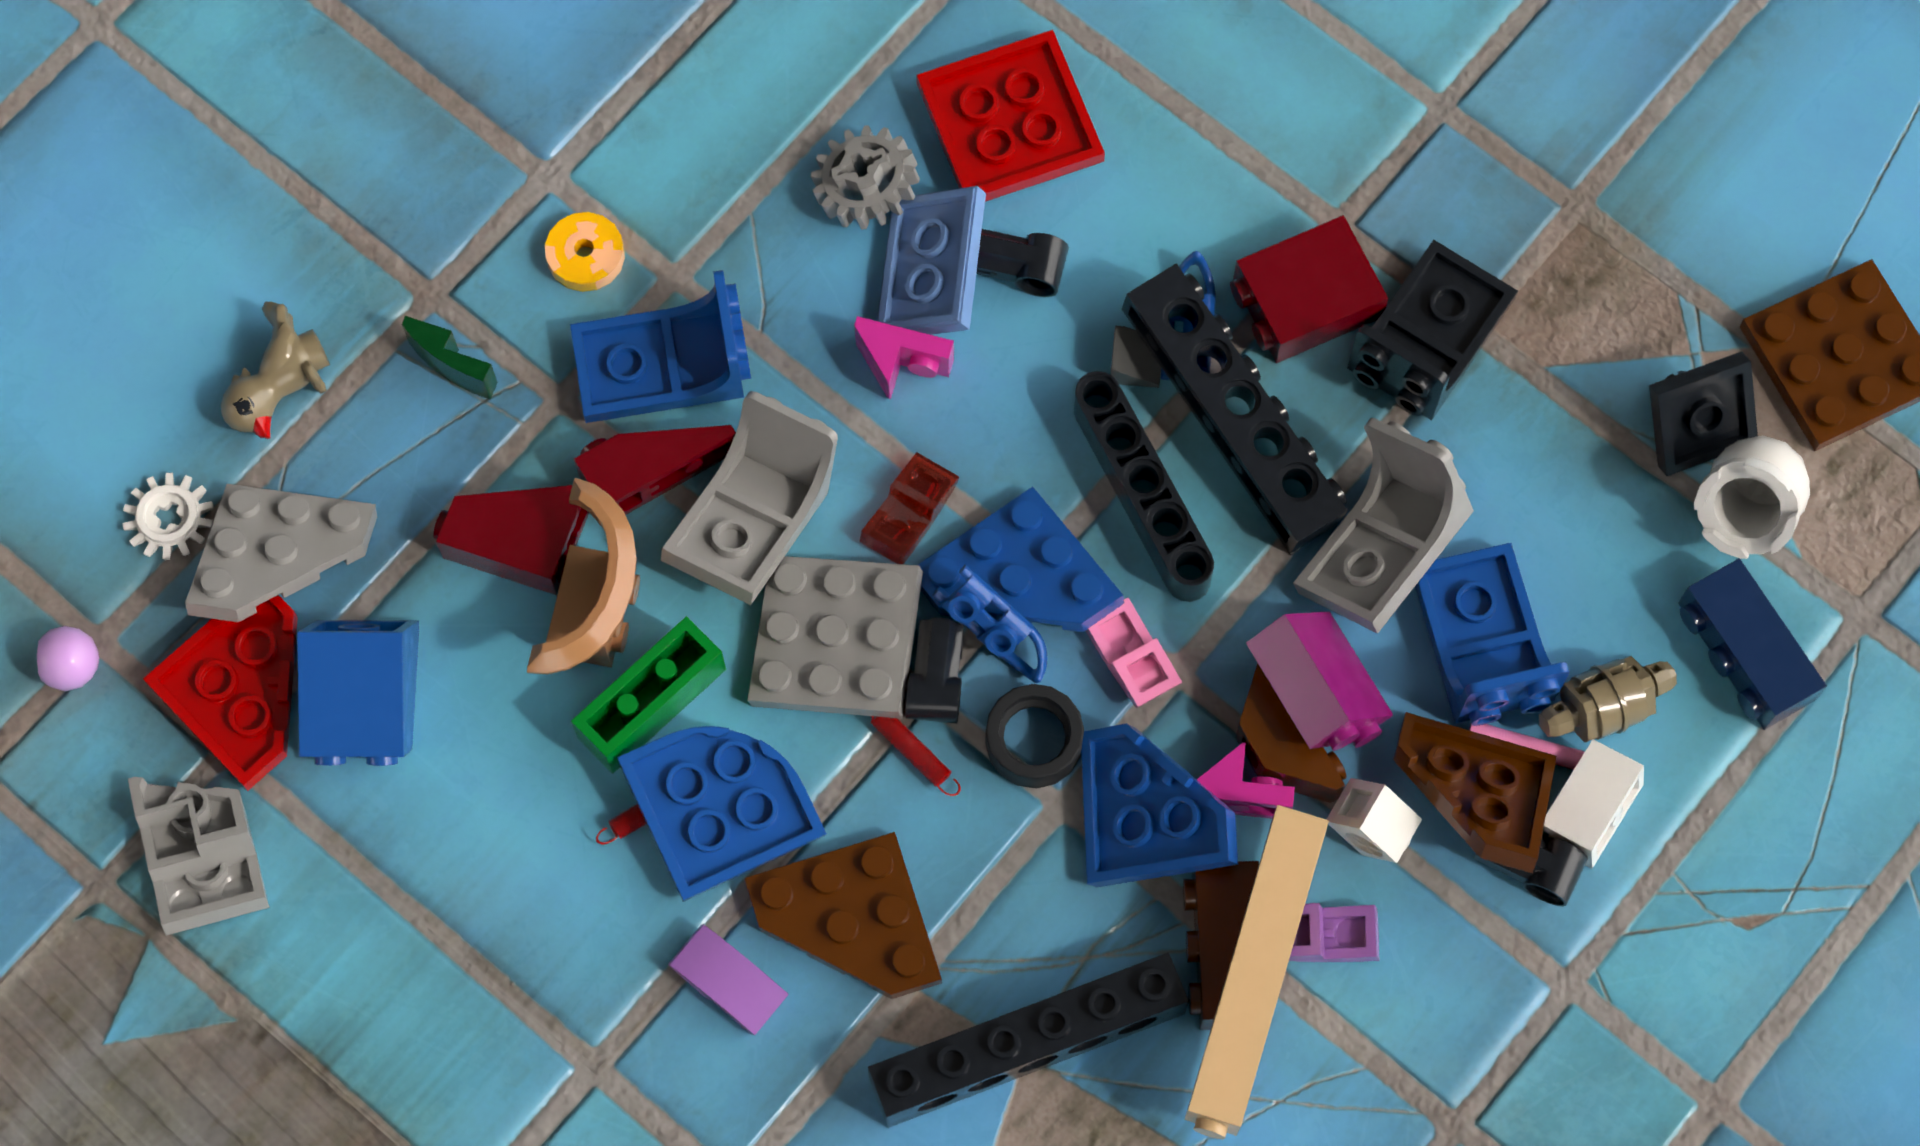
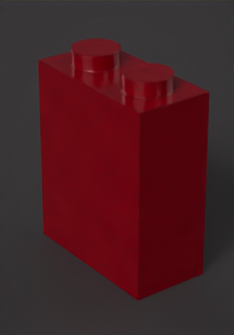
M1344 215L1236 260L1233 281L1230 282L1231 292L1237 305L1241 309L1247 307L1254 320L1252 331L1259 347L1263 351L1269 349L1276 364L1356 330L1362 325L1377 321L1388 302L1387 294Z

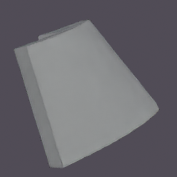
M142 777L128 778L135 818L140 828L148 872L153 882L161 926L166 936L270 908L250 826L238 789L222 787L204 789L196 784L178 782L176 787L147 784Z

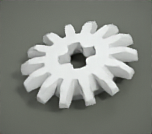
M166 473L165 485L162 486L157 485L153 476L146 479L151 490L144 494L135 488L131 494L139 500L138 505L125 504L123 508L124 512L135 516V520L122 523L124 531L138 530L139 532L129 542L135 547L148 541L149 544L143 553L147 557H151L159 546H162V559L170 560L174 545L179 546L183 556L189 555L190 551L185 540L190 538L199 544H203L205 538L196 532L197 527L210 528L213 525V520L201 518L202 514L214 509L213 502L209 501L201 504L198 502L207 490L201 485L195 491L190 492L189 488L192 477L185 475L180 486L174 484L173 473ZM172 505L178 506L176 513L182 518L179 525L170 523L166 530L161 529V520L156 516V513L160 509L168 511Z

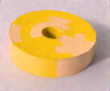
M591 212L573 213L559 220L549 231L545 242L547 265L555 280L568 289L580 292L598 290L610 284L621 272L625 260L622 236L615 224L603 215ZM583 247L593 249V252L588 256L582 257L577 255L578 250Z

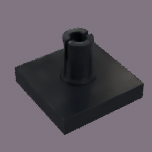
M1742 351L1689 371H1678V375L1672 373L1664 380L1649 385L1657 463L1666 476L1715 459L1725 448L1738 440L1758 436L1751 360Z

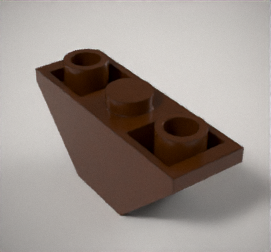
M1257 663L1235 737L1239 745L1243 742L1246 743L1245 756L1257 777L1263 776L1280 779L1283 781V786L1295 787L1294 792L1328 803L1338 800L1345 787L1343 780L1347 778L1340 759L1333 751L1327 753L1324 747L1313 749L1308 747Z

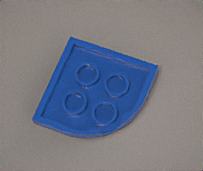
M693 727L668 734L617 757L618 764L682 902L825 837L827 834L801 779L790 763L767 743L746 734L724 727Z

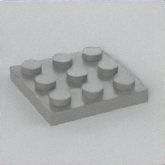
M785 556L767 581L748 694L750 705L763 708L902 718L923 576L920 566Z

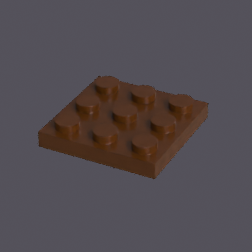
M1873 259L1746 317L1739 326L1814 451L1920 402V335Z

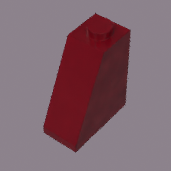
M572 485L454 496L448 511L442 510L435 523L433 538L437 539L436 544L443 559L557 595L569 546L577 545L589 512L580 506L569 503Z

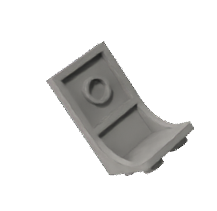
M750 391L743 400L739 425L725 459L710 483L663 546L661 561L751 605L827 496L838 440L837 433L822 421L809 418L783 405L775 398Z
M1370 418L1364 426L1373 452L1372 468L1367 485L1358 502L1293 584L1300 595L1378 634L1474 510L1465 491L1466 485L1457 473L1452 461L1454 457L1448 448L1435 440L1425 442L1414 437L1396 422L1389 421L1386 424L1375 418Z

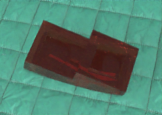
M916 452L890 485L887 499L862 529L859 542L896 564H905L944 507L958 483L959 476Z

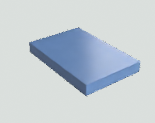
M973 186L915 195L914 200L902 199L899 202L903 210L901 215L891 212L878 322L930 335L970 330L986 193L981 188Z

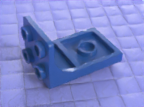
M723 270L713 271L714 287L708 294L694 302L674 308L570 324L583 415L586 423L744 398L741 380L751 379L736 283L726 285Z
M1512 543L1436 559L1416 584L1415 589L1455 724L1470 720L1473 726H1480L1497 721L1502 717L1501 713L1520 709L1522 714H1532L1551 706V701H1555L1570 671L1566 662L1551 664L1547 657Z

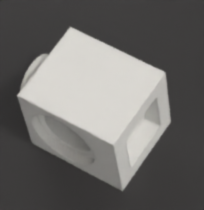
M1350 778L1326 820H1329L1328 825L1361 855L1397 863L1409 846L1411 838L1422 818L1385 784Z

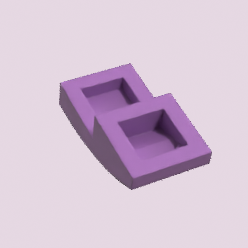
M1320 903L1305 904L1289 961H1380L1378 909L1375 905L1322 908Z
M704 924L700 925L667 964L702 996L712 1000L751 1035H756L789 995L763 971Z

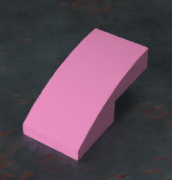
M1129 597L1124 599L1123 605L1085 630L1105 664L1136 708L1182 683L1158 639H1152Z

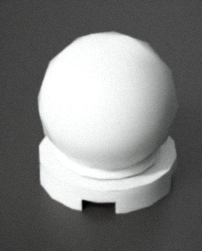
M1763 435L1738 440L1725 448L1713 461L1710 473L1703 479L1694 501V510L1697 509L1698 519L1704 528L1702 531L1704 538L1720 552L1740 559H1747L1750 554H1764L1771 551V554L1778 552L1792 538L1800 515L1805 511L1810 497V480L1803 458L1786 442Z

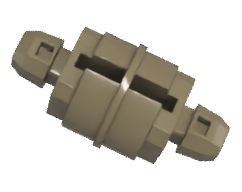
M1632 656L1624 659H1615L1603 665L1591 666L1588 671L1576 675L1564 683L1560 690L1561 701L1542 710L1539 714V725L1548 737H1558L1574 731L1584 743L1592 739L1599 740L1614 733L1621 734L1628 727L1643 722L1648 716L1656 714V697L1670 691L1677 684L1675 669L1668 662L1663 661L1642 667Z

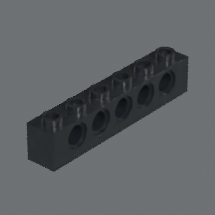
M1176 263L1127 293L1121 310L1289 554H1292L1341 522L1348 511L1344 505L1347 503L1345 494L1334 479H1326L1316 465L1318 462L1316 452L1308 440L1302 436L1297 438L1288 425L1289 415L1282 402L1274 395L1269 397L1259 383L1261 375L1252 359L1245 354L1241 356L1230 341L1233 339V336L1225 320L1219 314L1213 316L1203 302L1204 292L1196 278L1190 273L1185 275ZM1175 316L1184 317L1191 322L1193 330L1186 333L1178 332L1171 327L1169 319ZM1201 357L1214 358L1220 364L1221 371L1214 374L1206 373L1198 366L1197 359ZM1231 397L1240 398L1247 403L1250 412L1244 415L1234 414L1227 408L1225 400ZM1259 438L1271 440L1276 445L1278 454L1274 456L1260 454L1254 446V440ZM1294 479L1301 482L1306 489V496L1301 498L1291 497L1283 489L1282 481Z
M1167 952L868 1066L869 1079L887 1127L890 1128L1182 1016L1186 1013L1189 1000L1171 956Z

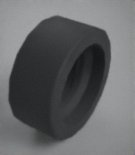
M1038 684L1013 688L997 700L988 714L985 744L989 760L1003 778L1017 786L1037 789L1054 785L1069 775L1080 759L1084 726L1080 711L1067 695L1057 689ZM1031 707L1046 709L1055 714L1063 724L1065 732L1064 746L1058 756L1050 762L1040 765L1024 764L1013 758L1007 750L1004 741L1005 726L1010 718L1020 710Z

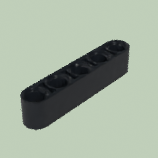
M1094 371L1087 373L1080 378L1076 385L1074 402L1076 421L1168 591L1173 597L1181 601L1192 602L1199 600L1206 595L1210 588L1214 569L1212 554L1119 383L1106 372ZM1092 395H1101L1110 403L1105 407L1094 408L1084 400ZM1114 437H1124L1132 443V446L1126 450H1115L1107 442ZM1138 479H1146L1152 482L1156 489L1149 493H1139L1130 484ZM1163 521L1170 522L1179 529V532L1169 537L1162 536L1154 530L1153 526ZM1186 564L1194 565L1200 569L1203 575L1195 580H1187L1181 577L1176 569Z

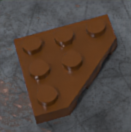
M1406 712L1393 758L1395 763L1481 859L1533 873L1538 860L1557 756Z
M895 832L744 878L760 932L807 953V956L844 975L846 973L871 986L873 990L890 999L942 984L938 965Z

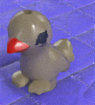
M265 302L262 311L272 325V339L262 356L258 374L251 376L250 372L243 368L240 376L234 375L232 377L231 384L223 394L221 414L224 421L232 429L240 432H253L260 438L270 439L271 419L276 405L284 396L301 390L309 383L320 394L326 392L325 383L317 371L329 366L330 363L313 329L297 335L294 330L293 317L288 313L287 307L284 304Z

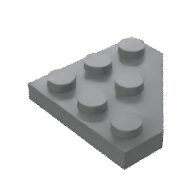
M226 484L185 602L188 615L240 622L257 613L256 606L279 594L286 598L320 580L319 573L342 561L349 565L364 557L377 520L376 504Z

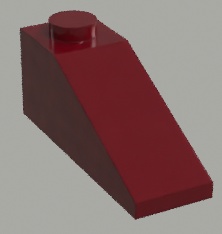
M732 425L622 433L608 440L600 438L590 442L581 450L580 455L574 458V462L580 479L593 483L608 493L624 511L625 515L724 460L736 432Z

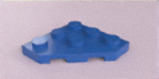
M1033 486L918 564L923 571L920 591L940 616L951 617L932 595L939 586L949 595L966 582V579L959 574L960 569L964 565H967L1031 624L1036 622L1062 625V630L1084 632L1124 604V596ZM992 602L983 608L995 620H999L1004 614Z
M1126 723L1084 731L1081 753L1087 884L1094 887H1104L1238 865L1236 816L1233 810L1137 728Z

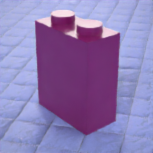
M1330 611L1284 614L1246 642L1310 749L1331 746L1332 750L1335 751L1353 743L1355 748L1361 747L1378 737L1382 733L1379 725L1393 716L1392 711Z

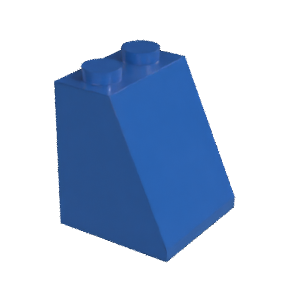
M316 620L297 632L299 757H314L316 765L324 766L345 764L346 757H366L367 765L388 766L398 764V757H405L412 750L419 620Z

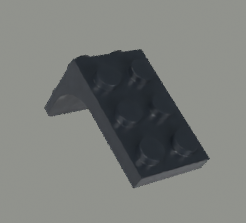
M1433 240L1372 327L1369 325L1361 326L1356 334L1347 369L1351 370L1354 377L1364 386L1370 389L1380 388L1393 396L1396 403L1406 412L1415 416L1422 414L1432 421L1515 300L1518 290L1436 240Z

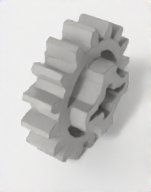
M866 125L862 129L861 136L854 137L853 133L848 129L844 131L845 141L839 144L834 140L827 142L832 151L829 156L824 154L817 155L816 161L821 170L811 172V178L816 186L813 189V193L819 205H822L827 217L832 219L837 216L843 227L847 228L853 219H857L861 230H864L868 227L869 219L876 218L879 224L883 226L886 224L885 214L892 211L897 215L903 213L899 204L902 199L914 200L915 195L910 185L917 184L920 181L915 169L918 165L912 150L908 149L904 138L898 136L893 139L888 128L883 127L877 136H874L870 126Z

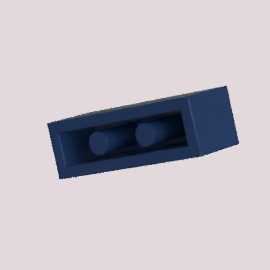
M1740 558L1686 589L1678 602L1681 607L1680 616L1691 633L1700 635L1709 648L1708 656L1714 669L1722 677L1728 676L1738 691L1737 699L1740 707L1751 720L1757 719L1763 730L1814 702L1827 687Z

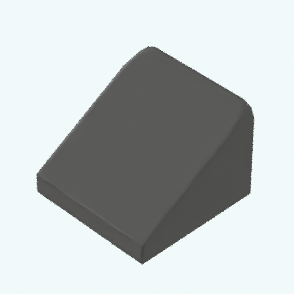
M1115 326L1110 375L1121 385L1159 388L1161 366L1137 331L1125 326Z

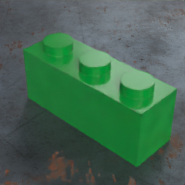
M686 616L571 720L577 738L613 774L620 768L617 757L644 746L726 670L722 651Z

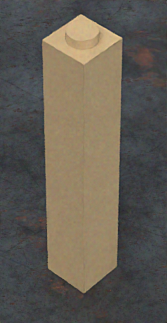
M1277 805L1184 1119L1195 1123L1194 1130L1200 1134L1216 1139H1225L1227 1133L1237 1136L1241 1128L1329 820Z

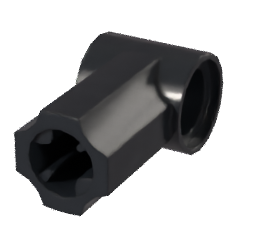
M982 229L976 274L1014 282L1017 288L1030 295L1052 297L1058 292L1069 247L1064 240L1046 233H1031L1026 238Z
M933 617L928 620H920L914 673H910L908 683L906 719L958 723L962 678H959L960 660L962 659L964 625L946 618Z
M1547 837L1544 840L1541 839L1538 860L1533 873L1481 859L1476 853L1473 859L1522 882L1524 889L1534 897L1546 903L1564 907L1572 895L1587 863L1588 856L1568 842Z

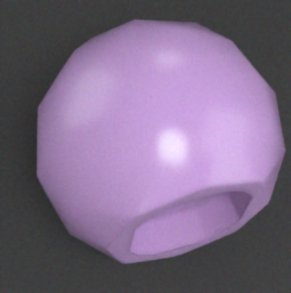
M69 626L50 629L38 641V675L40 680L51 688L62 691L81 688L92 679L98 669V649L92 637L80 629Z

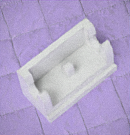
M1592 739L1547 812L1543 831L1549 834L1548 837L1563 840L1583 851L1588 856L1585 866L1592 869L1644 785V765Z

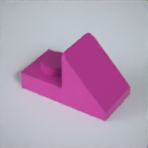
M857 316L854 325L856 345L888 399L892 397L901 365L908 367L909 371L922 377L932 378L936 375L949 377L954 362V340Z
M1245 742L1236 747L1197 779L1233 810L1235 815L1272 819L1277 805L1293 809L1295 787L1283 786L1282 780L1273 777H1254L1251 782L1242 781Z

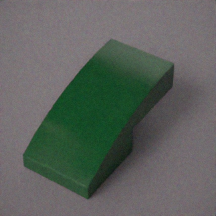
M408 316L404 317L402 327L409 344L431 368L457 386L491 400L498 382L490 363L458 353L459 349L451 330Z

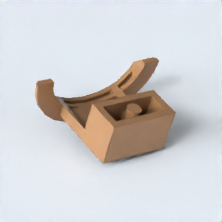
M575 478L573 481L569 503L580 506L591 513L601 525L606 534L608 552L573 545L569 546L545 643L532 646L527 673L552 674L569 670L582 662L612 668L615 652L623 653L627 643L629 624L623 622L628 604L635 605L640 587V575L635 574L637 557L634 534L624 511L615 500L597 485Z

